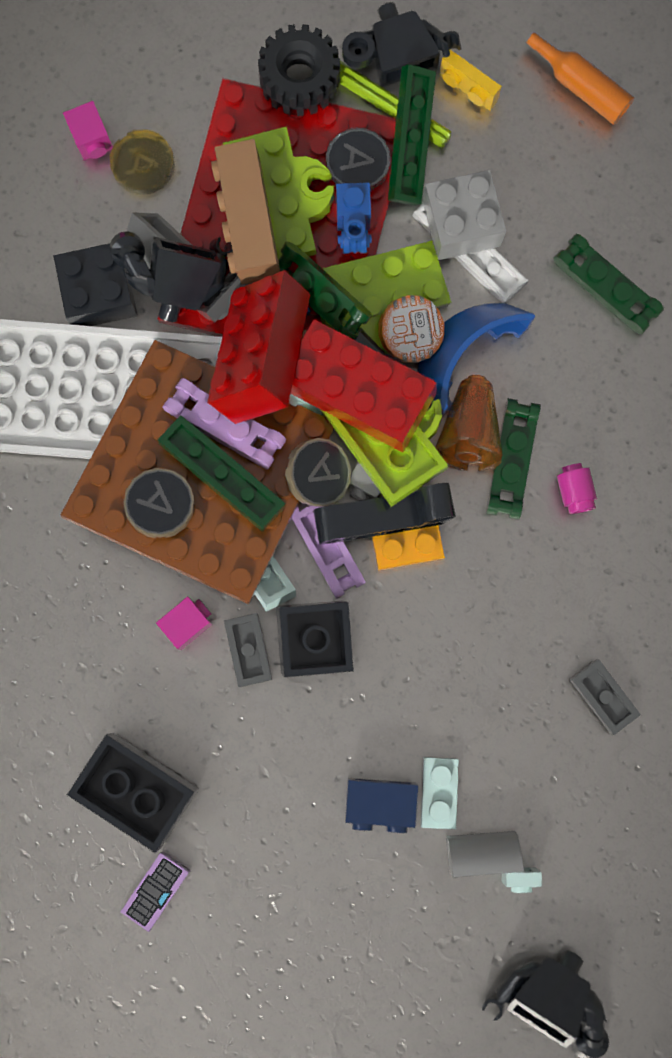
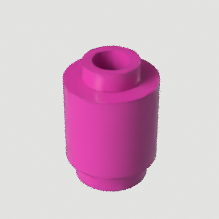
M581 463L562 467L563 473L557 475V480L564 507H568L569 514H577L595 509L594 501L597 500L590 468H582Z

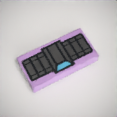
M162 851L121 910V913L149 932L190 870Z

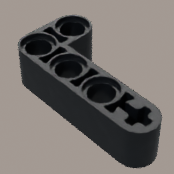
M438 483L422 487L392 507L384 497L328 505L313 510L318 540L321 545L442 525L456 517L449 483Z

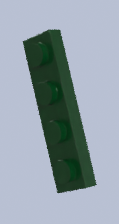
M409 64L402 66L388 200L416 206L422 205L436 71Z
M182 415L157 439L161 447L262 532L286 507V503Z

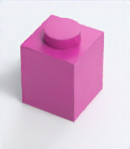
M93 101L63 112L84 161L89 158H100L107 151L113 149Z
M187 596L158 620L156 624L178 650H183L213 625L208 619L212 613L200 599L194 602Z

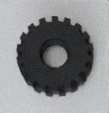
M295 24L288 25V32L286 33L280 28L275 31V39L269 35L265 40L266 48L261 46L259 51L260 59H258L260 87L263 89V95L266 100L271 98V104L275 109L282 105L283 113L290 115L291 109L297 110V116H304V110L309 109L311 115L317 113V105L319 104L323 109L329 105V98L333 100L336 96L340 83L339 51L336 45L332 47L331 37L327 35L322 38V30L315 28L314 32H310L309 25L302 24V30H296ZM302 64L312 69V75L304 80H294L287 75V70L293 65Z

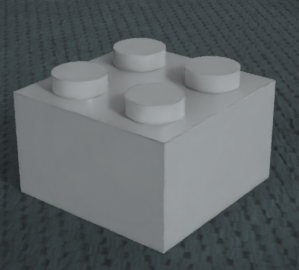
M490 170L425 184L422 201L438 260L501 247L506 234V228Z

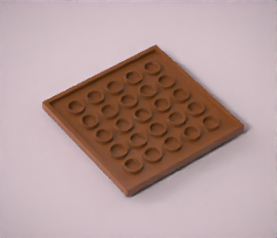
M154 340L60 515L69 522L249 605L299 503L289 490L285 477L290 453L301 442L310 439L321 438L330 440L334 428L326 417L300 405L293 406L289 404L287 408L253 418L254 421L268 429L281 433L286 438L282 448L277 449L273 454L274 461L269 469L260 467L208 437L286 503V507L262 532L158 444L157 439L177 419L163 409V405L168 398H173L177 392L175 387L180 379L184 378L192 382L197 388L209 394L215 367ZM188 398L184 407L192 411L196 402ZM257 438L253 447L261 449L265 442ZM156 468L172 470L183 476L192 489L195 501L193 517L186 528L174 536L161 538L147 537L135 530L127 519L124 508L126 489L132 480L144 471Z

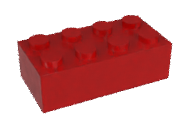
M285 270L271 276H266L244 287H239L233 291L230 299V307L224 324L223 337L217 354L218 358L211 380L207 403L234 424L287 408L289 405L310 293Z
M314 319L301 340L291 394L404 453L436 396L437 382Z

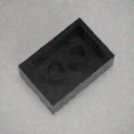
M115 733L105 735L67 796L156 853L164 845L199 788Z

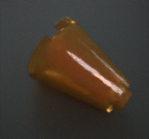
M470 375L459 384L435 446L436 450L448 464V467L468 471V465H479L478 471H486L496 468L501 464L503 453L492 383L484 376Z

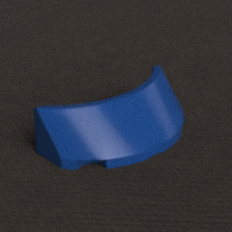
M490 303L465 309L444 322V338L440 348L430 358L420 361L417 369L418 373L437 382L436 396L433 401L440 400L442 418L453 407V403L449 398V389L453 384L450 378L457 361L468 346L485 332H488L494 339H498L505 333H512L513 336L519 339L530 328L535 319L533 313L506 303Z

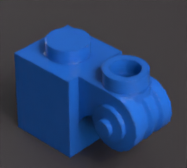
M370 183L336 184L337 231H341V236H338V244H340V248H343V254H349L350 252L354 254L357 252L367 253V248H369L372 242L371 235H368L371 222Z

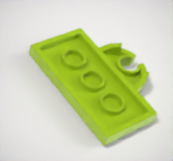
M287 127L224 142L223 145L255 139L261 161L278 260L282 255L280 250L285 242L295 244L308 256L317 254L310 223L321 220L330 212L335 189L334 186H327L321 192H313L309 189V185L312 181L318 179L323 181L331 180L332 176L328 168L319 160L307 156L294 157Z
M432 241L323 268L371 312V318L367 324H362L361 327L384 351V354H388V352L383 348L378 336V325L381 315L392 301L403 296L414 295L422 296L432 301L438 309L452 303ZM349 312L344 318L346 321L351 317ZM320 316L322 324L334 329Z
M439 399L433 401L431 408L424 415L404 453L322 411L391 507L448 468V464L430 442V439L437 433L442 419L441 402Z

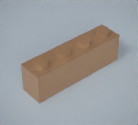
M255 139L215 147L217 160L211 161L215 181H221L222 191L217 192V200L220 211H226L227 221L222 222V229L226 243L231 242L233 252L227 253L231 274L237 273L241 284L256 282L266 276L280 272L259 152Z

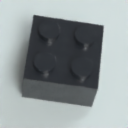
M110 243L53 255L65 317L70 325L95 326L138 316L132 286L128 283V279L125 276V273H128L126 268L120 267L113 260L110 253Z
M347 601L276 606L281 674L284 677L354 671L349 603Z

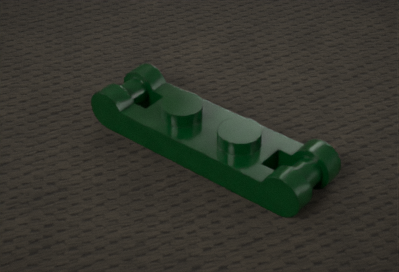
M575 234L568 241L569 246L565 250H560L553 258L556 265L633 331L643 334L649 327L648 322L653 317L657 318L664 311L662 303L641 290L594 250L582 235ZM577 255L585 260L581 266L574 261ZM634 304H637L642 309L639 314L631 310Z
M285 242L280 250L282 255L278 260L280 272L285 270L310 293L308 305L336 331L356 340L359 336V328L362 324H367L372 316L371 312L298 246L291 242ZM293 262L298 265L294 273L289 269ZM349 312L351 317L346 321L344 318Z
M508 398L506 401L486 507L487 514L497 515V512L509 514V518L517 520L521 517L541 404L530 403V405L519 404L518 400ZM515 416L526 418L525 427L513 425ZM501 491L512 493L511 501L501 500Z

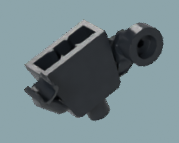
M393 2L380 6L378 14L381 21L374 23L372 30L350 33L342 43L343 60L354 69L367 67L375 58L381 87L400 82L402 66L409 64L435 70L438 69L440 51H442L443 57L447 58L450 56V49L462 50L457 32L448 31L444 33L425 19H420L415 11L399 15Z
M129 231L120 232L113 237L110 243V253L113 260L120 267H124L128 271V273H125L128 283L143 295L150 296L153 301L161 303L158 316L167 322H177L181 308L190 310L200 309L203 302L208 301L223 287L228 265L225 257L227 253H232L233 251L231 242L225 244L224 252L220 249L221 237L213 239L209 249L153 236L149 269L144 260L145 247L138 235Z
M564 951L559 963L550 957H546L541 964L531 961L512 970L496 990L497 996L489 997L482 1006L484 1011L489 1003L498 1005L499 1014L493 1019V1021H496L505 1012L504 1004L510 1003L507 1007L508 1011L564 1048L571 1044L573 1051L579 1058H600L607 1052L609 1047V1038L604 1030V1021L607 1022L602 1002L595 991L591 989V984L577 975L583 960L579 955L571 951Z

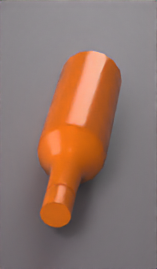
M535 32L529 37L527 44L550 62L558 82L613 125L621 119L635 97L577 52L560 51L544 41Z

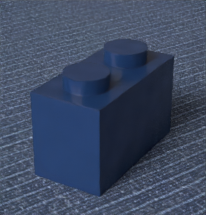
M348 778L345 823H352V829L372 831L373 825L387 826V832L407 833V827L416 828L418 784L416 782Z

